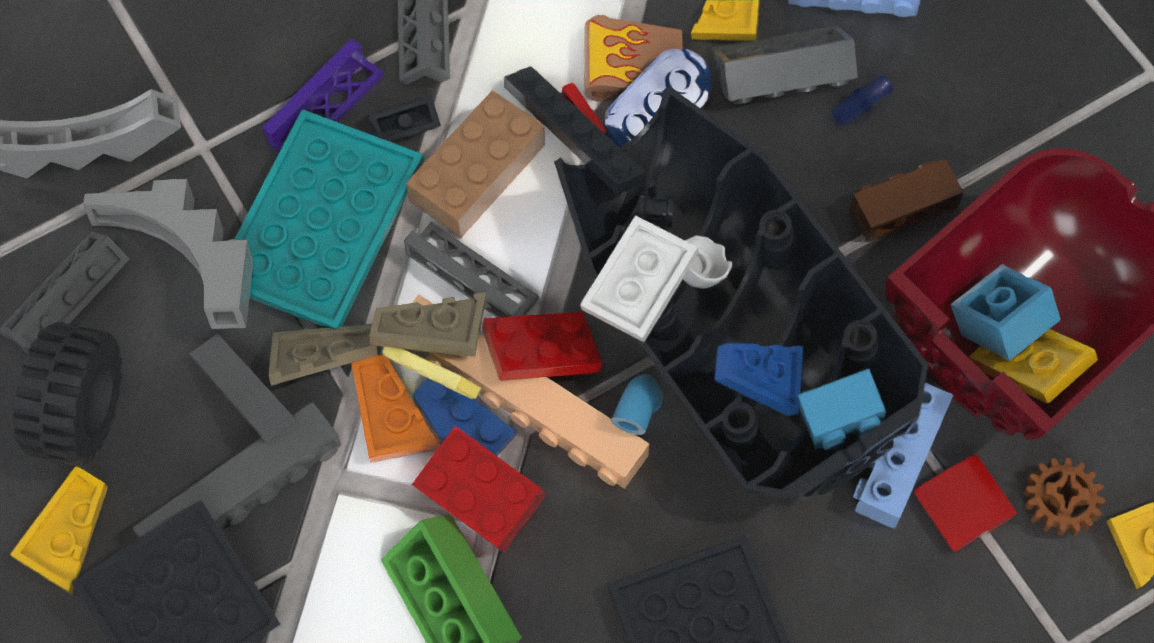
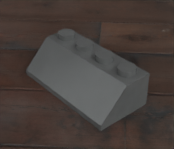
M837 25L711 48L722 93L728 101H733V103H746L751 101L752 97L765 95L768 98L784 95V91L793 89L799 92H808L815 90L816 85L827 83L830 86H841L847 84L849 79L858 78L854 39Z

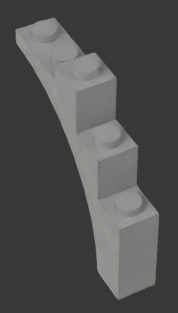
M150 89L129 102L87 116L34 122L0 120V171L29 178L50 162L80 170L102 154L131 162L181 128L178 99Z
M187 179L154 180L152 191L85 194L83 206L92 226H116L142 231L164 240L180 251L194 265L203 281L204 311L211 329L246 328L254 262L247 240L234 239L222 241L224 230L217 209L193 210L194 198Z

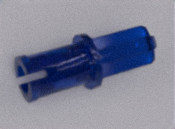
M880 75L864 88L855 89L850 98L833 109L832 114L835 121L845 125L862 112L871 111L872 105L892 93L893 86L886 76Z

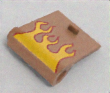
M595 15L584 23L585 96L592 101H609L614 99L619 91L623 92L660 54L670 49L682 50V30L613 19L606 15Z

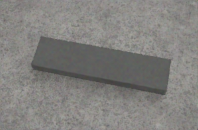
M218 333L190 353L194 362L266 443L295 422L289 411Z

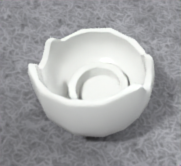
M697 235L685 240L698 247L699 251L683 278L688 285L705 289L720 283L727 277L732 267V262L726 260L725 247L723 245L714 243L708 237Z

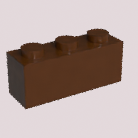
M946 159L936 163L929 161L920 165L915 171L907 174L896 173L883 183L875 186L868 184L859 188L853 194L850 211L866 242H870L958 208L964 192Z

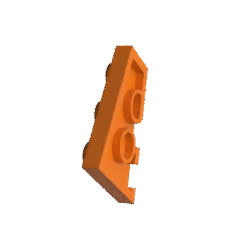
M378 355L351 363L370 463L439 448L440 445L430 431L422 414L415 406L387 357Z

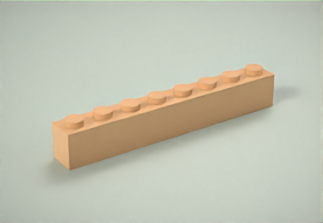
M419 294L412 302H418L422 306L433 304ZM481 334L479 335L475 357L404 349L410 353L416 351L425 357V360L456 373L481 388L479 394L482 395L481 398L486 404L494 409L501 407L510 413V418L523 428L530 426L539 432V437L552 447L559 445L568 451V456L575 463L583 467L587 464L597 470V475L611 486L618 484L625 489L649 456L648 442L635 434L619 429L612 423L611 418L549 378L540 377L500 381L485 337Z

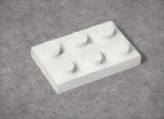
M635 216L581 302V309L644 342L698 255V247Z

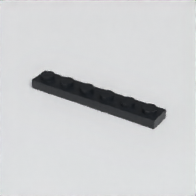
M532 66L504 76V88L617 195L646 182V172Z

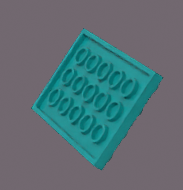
M302 109L234 239L247 240L254 261L250 299L324 328L338 330L339 327H342L408 194L406 182L423 164V154Z

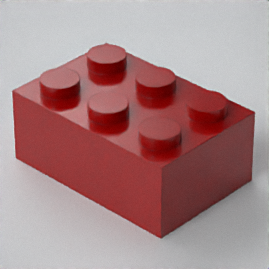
M454 426L412 483L420 492L503 553H505L546 497V493L539 486L456 426Z

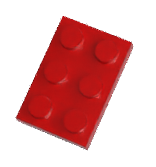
M583 311L484 318L481 328L500 381L600 372L603 363Z

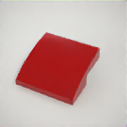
M977 454L945 470L913 491L955 553L983 534H989L1018 514Z

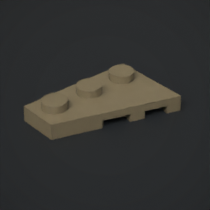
M486 292L474 294L472 299L455 301V297L443 298L442 303L422 306L420 303L415 302L376 308L369 335L370 345L475 357L486 304Z
M372 324L342 326L338 330L334 328L273 332L269 365L270 385L377 356L378 346L370 345L369 340Z

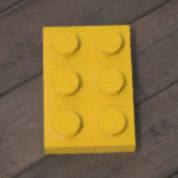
M1051 329L1047 330L1010 361L982 346L969 356V359L982 372L996 378L1003 371L1026 394L1046 404L1051 402L1098 360L1095 349Z

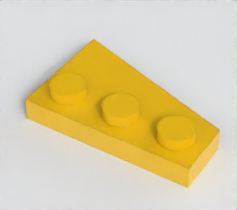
M75 466L10 555L72 595L74 586L71 582L79 576L108 489L107 485L78 466Z
M1154 502L1106 521L1136 589L1141 588L1154 575Z

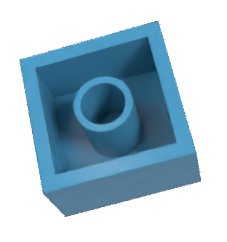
M1000 265L951 304L961 336L1008 361L1061 320L1051 287L1004 265Z
M869 369L798 395L799 408L815 450L822 447L825 451L837 449L845 444L844 439L857 434L860 437L885 420V408Z

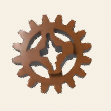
M1052 458L1048 463V468L1042 463L1039 464L1035 470L1036 474L1031 473L1026 482L1030 486L1025 488L1023 496L1031 499L1027 501L1024 508L1025 510H1034L1036 512L1031 519L1033 523L1040 520L1045 522L1043 526L1044 532L1054 527L1056 528L1057 536L1061 537L1066 529H1068L1074 537L1080 532V527L1088 531L1093 525L1092 520L1097 521L1101 516L1102 512L1098 508L1104 505L1105 498L1097 495L1104 487L1103 484H1093L1092 480L1097 475L1095 471L1089 474L1083 472L1085 463L1081 462L1075 468L1072 467L1071 458H1066L1062 465H1059L1056 458ZM1057 477L1055 483L1047 482L1046 485H1042L1046 480ZM1062 488H1063L1064 497H1063L1062 494H1059V492L1062 490ZM1064 498H1065V500H1068V501H1069V502L1066 504V506H1065ZM1082 509H1085V512L1081 515L1071 518L1073 511L1080 512Z

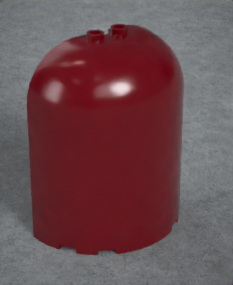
M1055 148L1039 151L1024 158L887 277L885 286L886 300L891 304L893 303L896 310L892 318L908 339H911L915 348L928 363L927 373L944 391L953 394L952 399L976 418L981 414L991 419L994 429L1012 437L1017 432L1023 433L1027 440L1038 439L1044 436L1154 333V202L1141 203L1134 196L1137 193V187L1134 182L1127 177H1123L1110 164L1092 154L1075 149ZM1000 265L1011 268L1051 287L1061 320L1050 329L1095 349L1098 360L1048 404L1026 394L1003 371L996 378L982 372L969 359V356L980 345L961 336L951 304Z

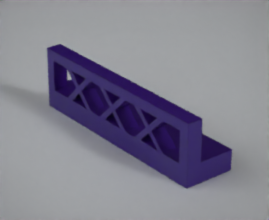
M351 38L262 127L267 144L280 153L283 143L286 141L302 109L313 114L326 113L327 119L339 122L384 77L383 71L364 58L361 45ZM360 66L371 74L365 82L352 83L351 75ZM348 91V99L343 104L330 105L329 97L334 92Z

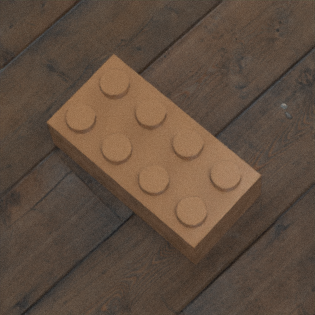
M492 90L406 182L409 201L461 239L545 146L544 125Z

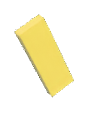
M384 346L381 352L383 356L400 366L470 399H476L481 389L464 377L402 348Z

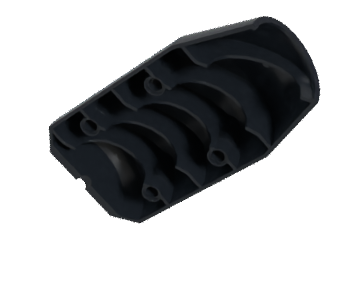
M669 86L662 91L661 104L653 118L634 138L621 147L646 172L645 183L617 195L585 164L570 165L565 163L561 157L554 161L588 270L594 280H596L632 220L637 216L639 194L645 195L646 198L666 200L669 196H673L674 213L672 228L666 227L662 223L651 224L684 241L695 235L708 237L714 243L725 247L726 260L732 262V267L725 279L705 289L692 287L682 279L644 342L638 340V342L745 492L797 501L810 500L815 494L824 495L867 469L894 447L893 439L906 435L912 429L921 412L928 363L766 154ZM727 343L758 344L759 346L782 345L783 347L803 346L800 394L869 369L885 408V420L860 437L857 434L844 439L845 444L837 449L825 451L822 447L815 450L800 408L799 414L786 416L715 381L718 346Z

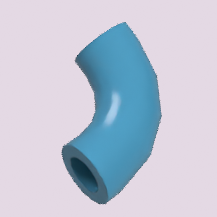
M642 374L636 376L628 383L611 420L616 427L636 435H642L646 432L652 414L659 410L662 405L663 390L657 378L652 375Z

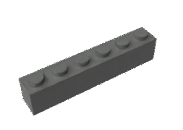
M311 402L293 415L295 422L268 443L262 438L258 439L134 526L133 530L139 538H142L200 500L221 531L230 524L236 525L242 522L249 515V511L260 503L266 504L278 495L279 489L286 484L301 480L308 473V469L317 462H325L332 458L338 451V447L341 446L337 432L317 406Z

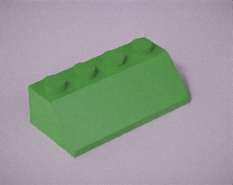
M451 514L421 520L381 559L426 643H517L522 638Z

